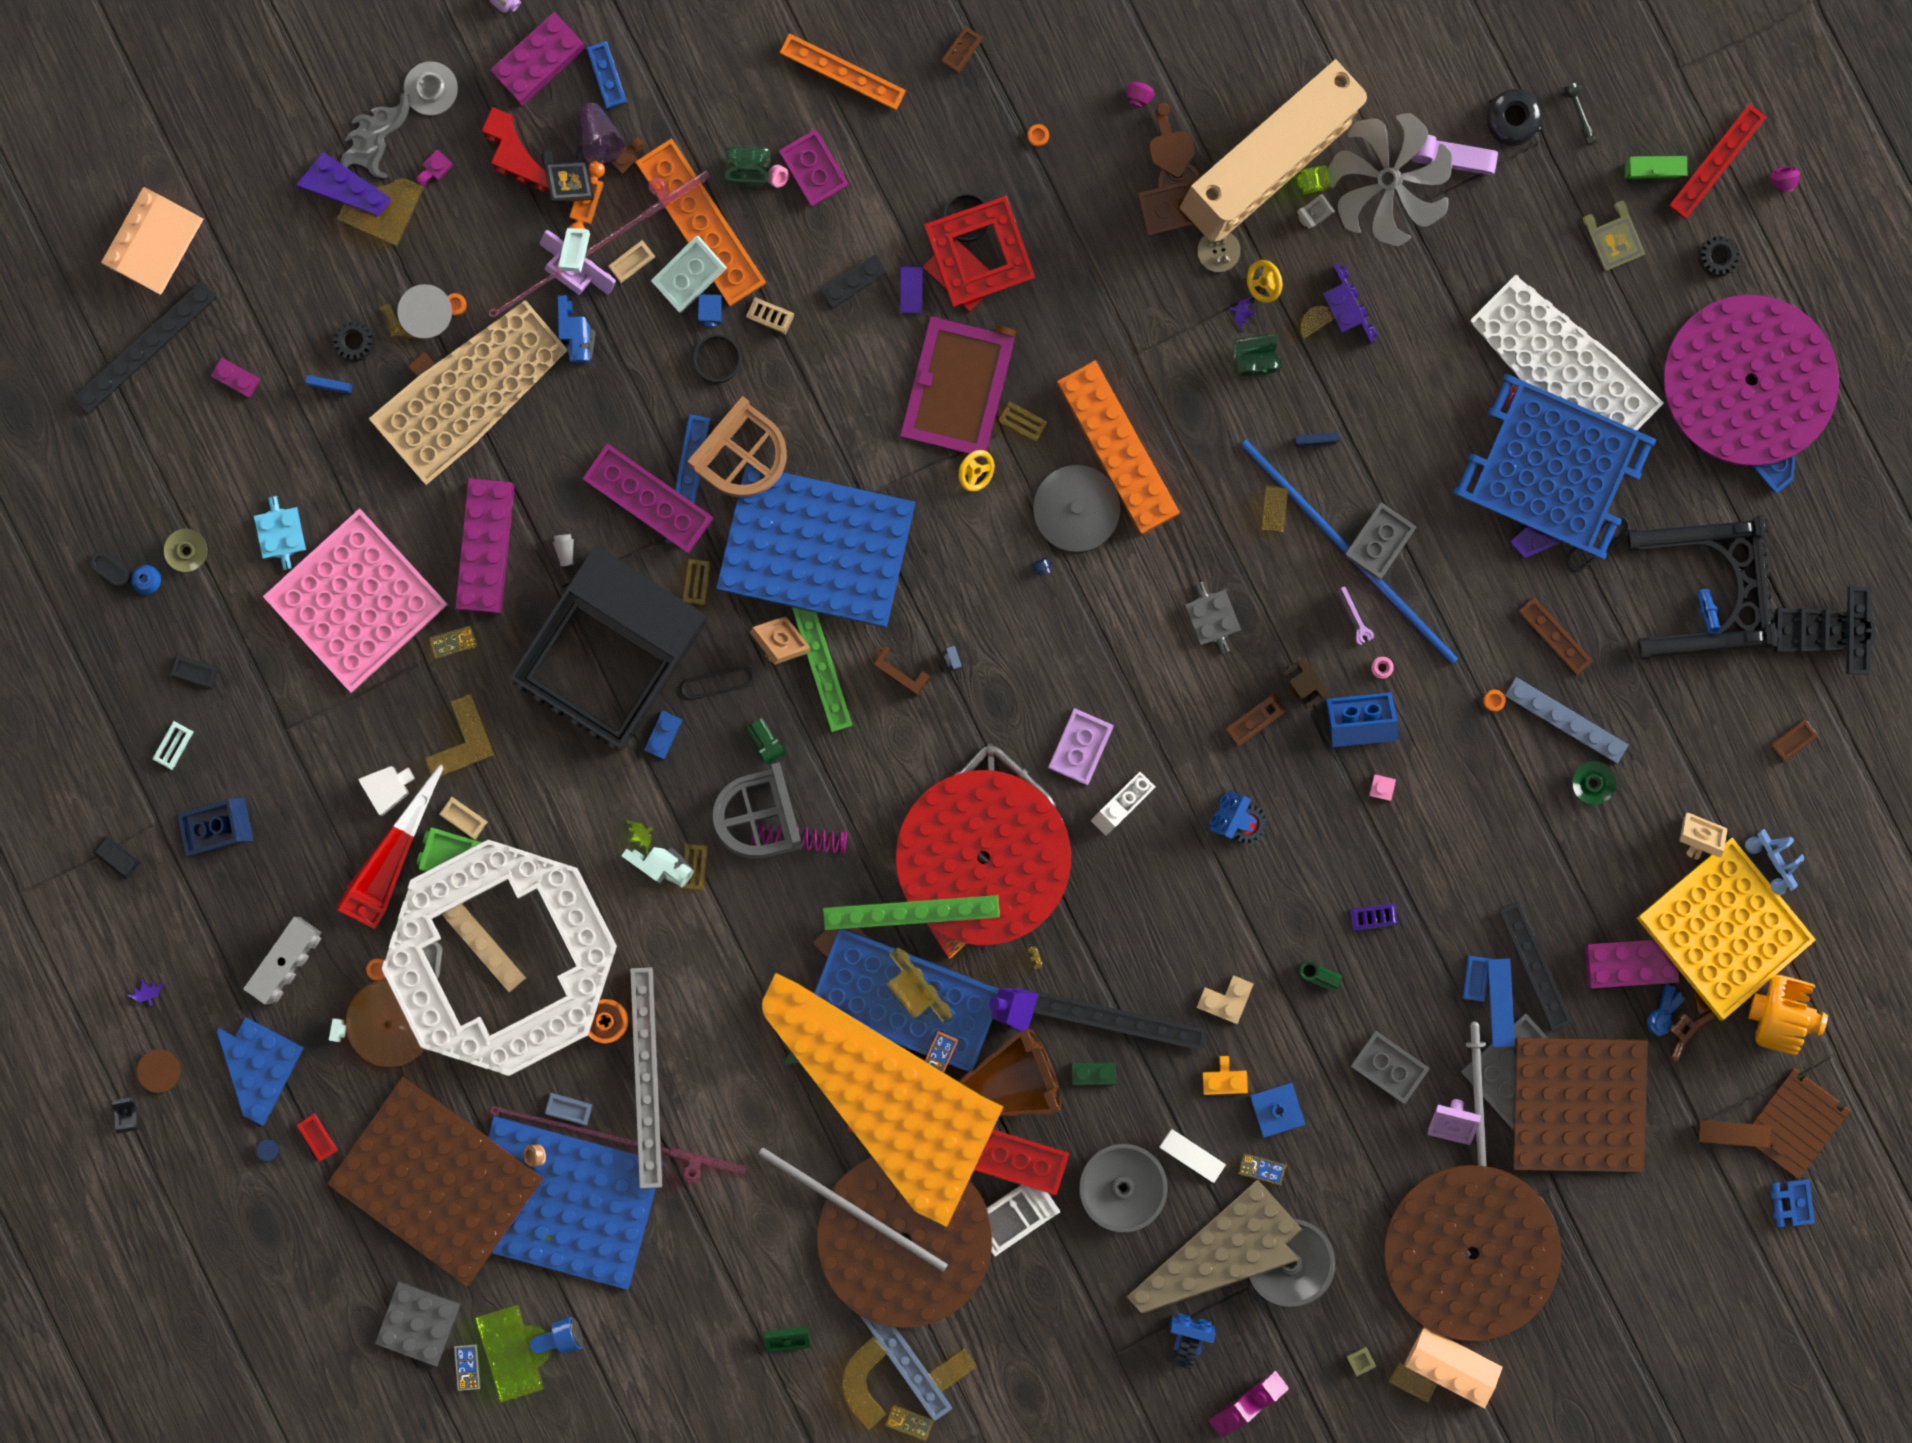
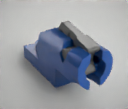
M567 295L558 296L559 340L561 342H569L566 345L571 363H588L592 360L596 332L590 328L585 317H569V314H573L572 301H568Z

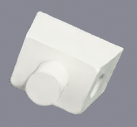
M391 766L358 780L378 814L383 816L409 794L405 784L414 780L415 777L409 768L397 773L395 768Z

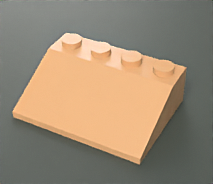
M143 187L101 263L161 295L203 219Z

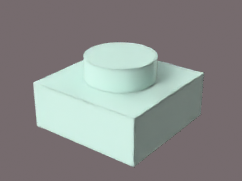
M336 1018L332 1020L330 1041L340 1042L341 1038L345 1037L347 1025H344V1020Z

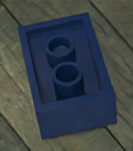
M245 798L226 799L177 814L186 857L253 841Z

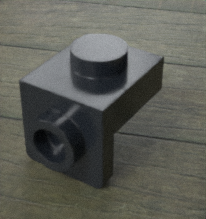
M120 1097L117 1100L111 1101V1106L114 1109L115 1130L117 1134L139 1130L138 1107L132 1097Z

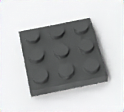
M399 1281L375 1344L437 1367L461 1304Z

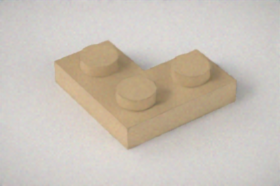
M1233 975L1225 995L1204 988L1196 1008L1238 1024L1253 983Z

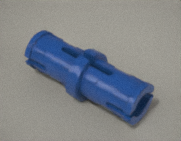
M1702 589L1697 592L1701 606L1700 614L1704 617L1707 632L1714 634L1721 630L1717 617L1718 609L1713 603L1711 591L1709 589Z

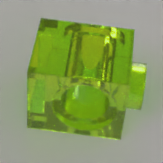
M1327 165L1302 169L1299 173L1300 176H1297L1298 188L1303 189V194L1330 189Z

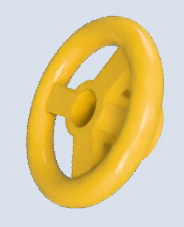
M1259 260L1254 262L1248 270L1247 286L1255 299L1263 303H1270L1276 300L1281 293L1282 277L1273 263L1267 260ZM1263 266L1262 276L1259 279L1253 280L1255 270ZM1261 286L1265 288L1270 296H1262L1255 287Z
M976 450L965 457L959 469V481L965 490L971 492L979 491L990 482L994 473V460L987 451ZM984 457L987 460V464L981 465L974 458ZM987 471L985 478L975 485L977 478ZM965 475L968 476V483L965 479Z

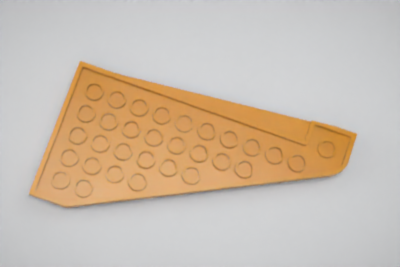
M775 973L762 1002L765 1018L913 1210L947 1227L1004 1106L979 1095L800 984Z

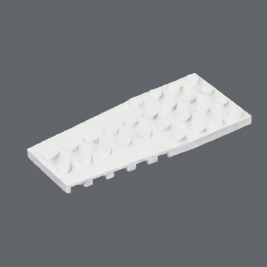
M1515 275L1471 319V324L1517 377L1529 384L1636 431L1664 404L1614 354L1597 340L1592 339L1586 334V331L1580 326L1575 325L1569 320L1568 316L1552 306L1551 302L1535 292L1534 288L1523 282L1518 275Z

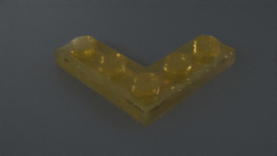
M472 694L451 701L466 743L425 758L431 775L441 764L443 770L440 777L495 756Z

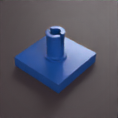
M1292 1082L1250 1095L1263 1138L1305 1125Z

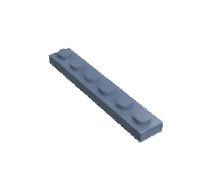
M1515 677L1505 694L1506 698L1618 764L1628 747L1627 743Z
M861 1316L932 1419L936 1421L950 1411L952 1406L898 1329L875 1323Z

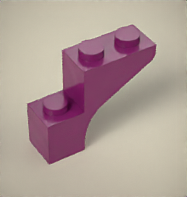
M1274 1371L1262 1378L1244 1395L1215 1414L1208 1421L1220 1437L1223 1438L1247 1424L1263 1408L1274 1403L1289 1388L1279 1374Z

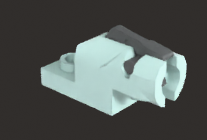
M654 847L645 860H643L645 856L636 849L633 852L626 849L622 854V857L659 883L666 877V880L683 887L694 873L690 864L673 848L665 850Z

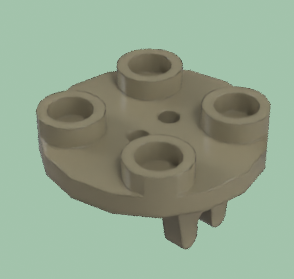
M1229 233L1217 242L1210 241L1205 235L1201 238L1198 245V258L1206 270L1225 272L1237 264L1240 257V244L1232 233Z

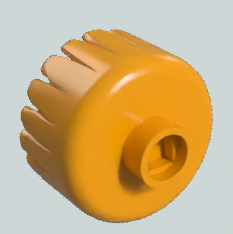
M1775 975L1771 978L1765 995L1754 993L1748 1018L1758 1021L1755 1040L1759 1046L1797 1055L1801 1050L1798 1046H1802L1804 1040L1796 1037H1806V1034L1810 1035L1811 1032L1816 1033V1036L1824 1034L1828 1015L1824 1012L1819 1014L1817 1009L1809 1008L1806 1004L1797 1002H1809L1810 997L1803 993L1811 994L1813 992L1812 988H1816L1814 984L1783 975Z

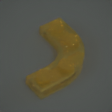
M874 1336L851 1357L843 1375L845 1399L850 1409L869 1430L886 1415V1412L871 1397L866 1385L867 1375L871 1368L888 1353Z

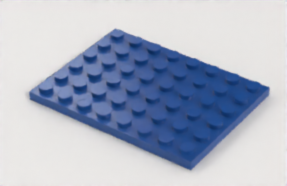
M746 464L741 485L758 482L765 476L751 465ZM782 473L779 480L767 491L751 497H738L716 589L717 591L887 628L916 502Z
M494 1116L488 1136L490 1139L523 1163H525V1148L528 1145H541L545 1149L546 1161L541 1166L530 1167L545 1179L492 1253L629 1290L656 1188H640L639 1155Z

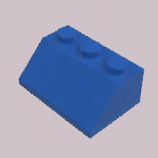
M1391 692L1326 699L1332 747L1398 741V721Z

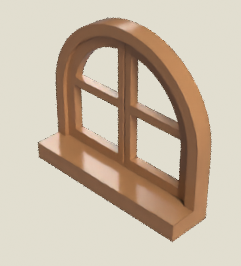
M742 396L687 462L691 470L720 492L734 497H751L767 491L779 480L786 465L787 450L784 438L777 426L753 408L749 400ZM747 419H750L766 432L749 453L730 440ZM769 436L774 443L776 452L771 470L753 457ZM724 446L743 459L726 480L707 467ZM746 463L765 476L758 482L748 485L730 483Z

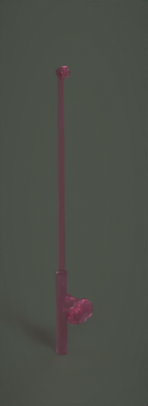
M706 170L670 194L665 190L666 185L662 179H651L648 183V190L651 194L656 195L659 201L644 210L640 216L588 249L585 257L643 219L653 216L709 179V173ZM655 183H659V190L653 188ZM558 269L500 309L491 308L489 315L491 317L497 316L564 271Z
M497 1106L491 1108L493 1116H497L501 1112L638 1147V1141L510 1111L498 1108ZM661 1147V1153L690 1161L689 1166L684 1170V1180L688 1184H696L700 1181L701 1164L746 1174L747 1166L675 1148ZM690 1173H695L696 1176H695V1177H690L689 1174H690Z

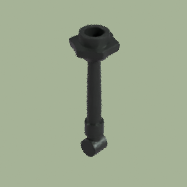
M1573 83L1564 87L1565 92L1562 95L1573 99L1583 127V133L1586 135L1587 145L1596 143L1595 135H1592L1591 126L1587 122L1577 97L1582 90V85L1577 86V83Z

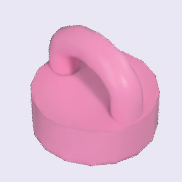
M774 165L766 174L765 179L772 186L779 188L788 181L789 172L781 165Z

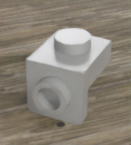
M1323 194L1316 197L1305 207L1297 210L1299 221L1309 229L1317 226L1335 212Z

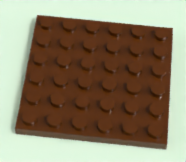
M1516 1037L1512 1169L1644 1172L1648 1040Z

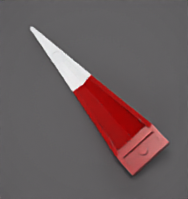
M442 764L438 766L347 886V891L336 907L339 911L373 929L377 927L387 910L406 855L443 770Z

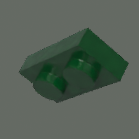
M1116 1062L1072 1063V1085L1116 1084Z
M808 1327L764 1332L766 1353L810 1348Z

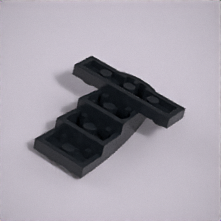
M1847 587V612L1804 608L1775 609V629L1778 628L1780 640L1777 642V646H1775V652L1847 650L1846 674H1870L1871 646L1876 632L1875 622L1871 615V587Z

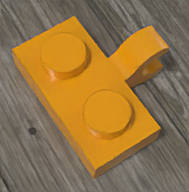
M1219 1056V1072H1203L1204 1095L1248 1093L1247 1071H1229L1228 1056Z

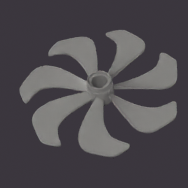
M1411 113L1396 116V119L1404 129V142L1394 168H1389L1388 138L1385 124L1379 119H1367L1355 122L1349 130L1348 137H1362L1366 139L1376 151L1384 169L1379 172L1358 155L1350 151H1340L1334 156L1326 172L1331 188H1334L1339 179L1347 174H1362L1378 178L1377 184L1365 186L1343 195L1338 202V212L1346 229L1360 233L1359 212L1374 195L1383 188L1386 189L1376 211L1372 230L1374 236L1379 241L1394 246L1403 245L1411 239L1410 235L1400 231L1395 224L1393 217L1394 189L1397 190L1410 218L1419 226L1426 227L1432 225L1442 218L1448 209L1447 197L1434 203H1427L1414 196L1402 185L1403 180L1426 185H1441L1449 179L1452 168V153L1445 145L1439 144L1436 158L1432 163L1421 169L1401 174L1399 169L1423 147L1428 138V130L1425 125ZM1390 173L1394 176L1392 184L1387 182V176Z

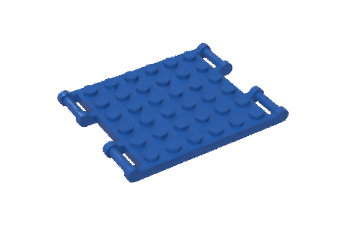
M1505 374L1503 377L1504 383L1494 406L1488 412V415L1503 421L1487 460L1470 454L1468 466L1458 488H1455L1453 494L1605 560L1607 556L1606 551L1616 527L1620 526L1622 519L1607 513L1624 474L1633 479L1640 480L1642 475L1640 472L1651 447L1656 443V439L1523 380ZM1514 385L1518 388L1506 414L1501 412V409L1511 386ZM1638 440L1643 442L1633 469L1627 466ZM1477 465H1481L1483 469L1471 494L1466 490ZM1606 520L1609 524L1597 549L1593 547V544L1603 521Z

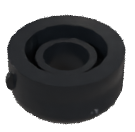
M1509 89L1497 95L1495 99L1489 100L1490 106L1486 116L1487 127L1492 136L1499 142L1511 146L1521 145L1532 139L1537 132H1541L1542 109L1537 99L1529 92L1520 89ZM1507 109H1520L1524 114V122L1519 126L1510 125L1505 119Z

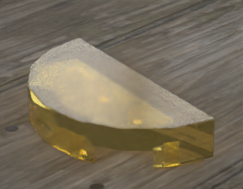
M1316 306L1304 314L1300 323V333L1303 340L1335 320L1330 307Z

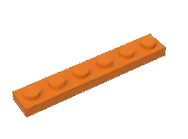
M790 33L780 51L781 55L897 111L906 93V90Z

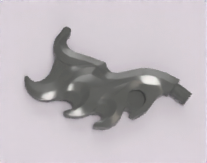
M401 93L400 104L396 107H376L371 109V112L374 114L372 117L362 114L352 120L351 123L359 122L360 126L350 132L345 138L346 142L352 139L353 146L341 157V164L348 169V166L351 164H359L369 169V172L374 177L388 178V175L380 172L378 168L387 146L385 137L400 128L405 122L410 109V105H408L409 94Z

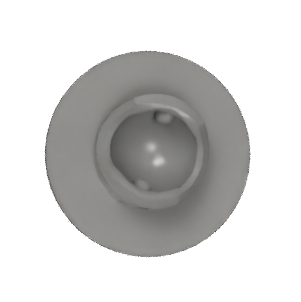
M424 62L415 66L406 76L404 93L409 94V105L412 109L423 115L434 116L444 113L454 104L458 94V84L452 71L445 65L438 62Z
M422 284L410 288L404 293L398 304V319L401 326L406 332L416 338L429 339L440 335L448 327L452 318V306L449 298L441 289L433 285Z

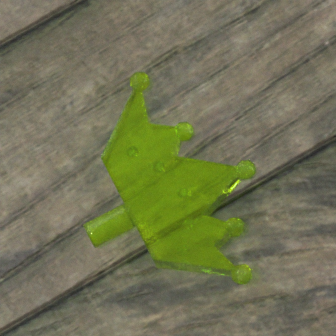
M627 820V823L633 826L629 831H635L629 842L641 841L639 847L645 846V853L648 854V848L652 840L648 833L654 830V828L651 826L645 829L642 823Z

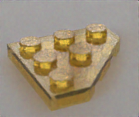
M405 178L378 187V190L391 199V202L379 217L354 209L352 206L343 205L337 218L338 221L394 246H398L424 187Z

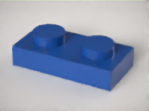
M662 711L644 750L665 759L682 723V719Z

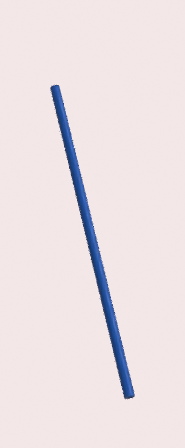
M1245 440L1240 446L1318 527L1346 553L1350 546L1275 468ZM1356 565L1451 664L1458 659L1382 579L1379 581Z

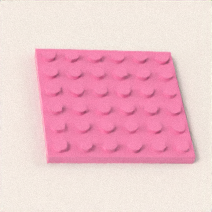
M360 508L263 596L351 693L448 606L444 599Z

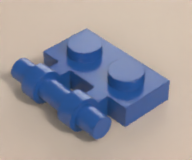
M1809 1179L1787 1181L1786 1191H1781L1780 1182L1771 1183L1772 1192H1770V1196L1773 1199L1775 1210L1773 1212V1219H1776L1777 1227H1785L1784 1218L1791 1217L1792 1226L1815 1223ZM1782 1198H1788L1790 1210L1783 1211Z

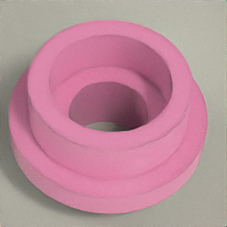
M1378 657L1372 663V672L1378 678H1387L1393 672V663L1387 657ZM1379 664H1384L1386 666V670L1384 672L1379 671Z

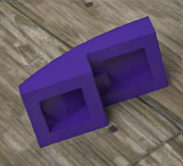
M901 266L900 313H922L923 267Z

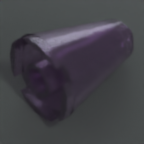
M585 104L580 110L581 141L584 158L592 163L591 160L598 161L599 164L610 162L620 156L622 147L625 148L624 139L599 104Z

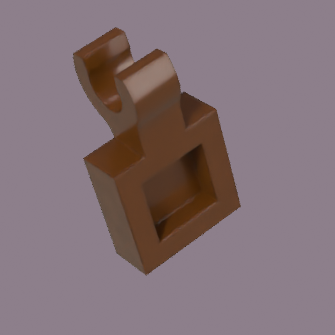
M637 137L628 148L622 144L608 160L624 175L639 160L635 154L645 144Z

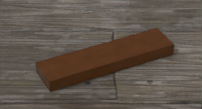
M1535 597L1518 611L1522 618L1576 676L1593 662Z

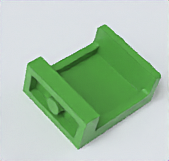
M431 828L430 832L426 831L423 843L426 846L424 852L419 853L416 864L420 865L419 870L427 872L482 842Z

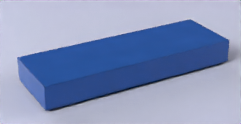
M607 41L586 47L606 109L627 104Z

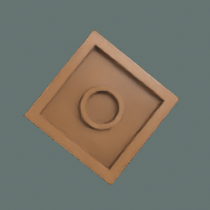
M786 616L755 626L750 632L765 651V657H768L767 660L774 664L807 654L810 650V646Z

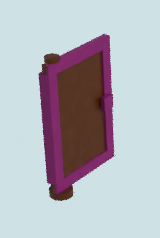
M930 317L901 437L965 452L968 455L976 450L987 451L1017 331L1007 327L995 326L993 332ZM976 457V458H974V460H978V461H979V460H980V457Z

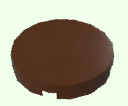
M151 1050L143 1055L138 1062V1080L144 1088L151 1092L161 1093L169 1091L180 1080V1062L176 1055L168 1050Z

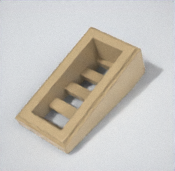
M755 297L746 318L786 335L794 318V313ZM759 304L762 306V308L757 317L754 316V313ZM766 308L770 309V311L766 319L764 320L762 319V316ZM775 311L777 312V316L774 322H769ZM781 315H784L785 318L782 325H777Z

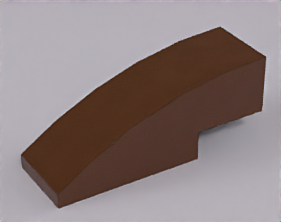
M1700 1120L1699 1142L1770 1148L1771 1125Z

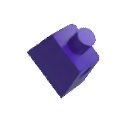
M1000 988L997 997L992 998L989 1003L990 1009L993 1010L991 1018L1020 1032L1028 1029L1039 994L1023 988Z

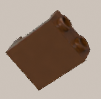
M887 646L884 650L880 648L873 658L875 668L918 697L930 680V676L922 671L914 682L885 662L891 651Z

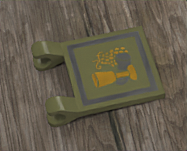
M1624 201L1614 204L1615 210L1620 217L1619 219L1598 228L1592 214L1582 219L1605 271L1645 255Z

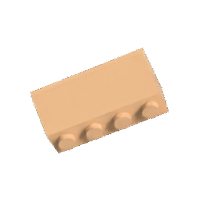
M1425 1326L1422 1328L1404 1363L1407 1368L1483 1408L1486 1407L1502 1370V1367Z

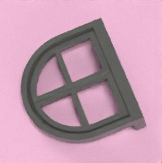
M780 762L771 764V770L746 775L732 781L721 791L716 799L713 809V823L716 834L724 846L737 855L758 859L802 849ZM770 783L776 807L752 813L746 789ZM742 791L748 814L724 820L727 804L734 795ZM778 816L785 840L761 846L754 821ZM750 823L756 846L739 842L729 833L727 828Z

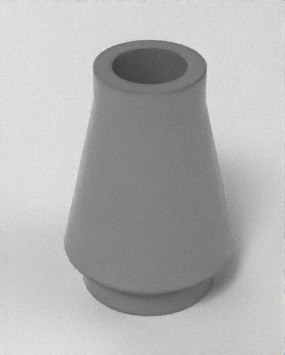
M571 534L554 536V542L552 543L560 561V566L573 565L574 539L571 538Z

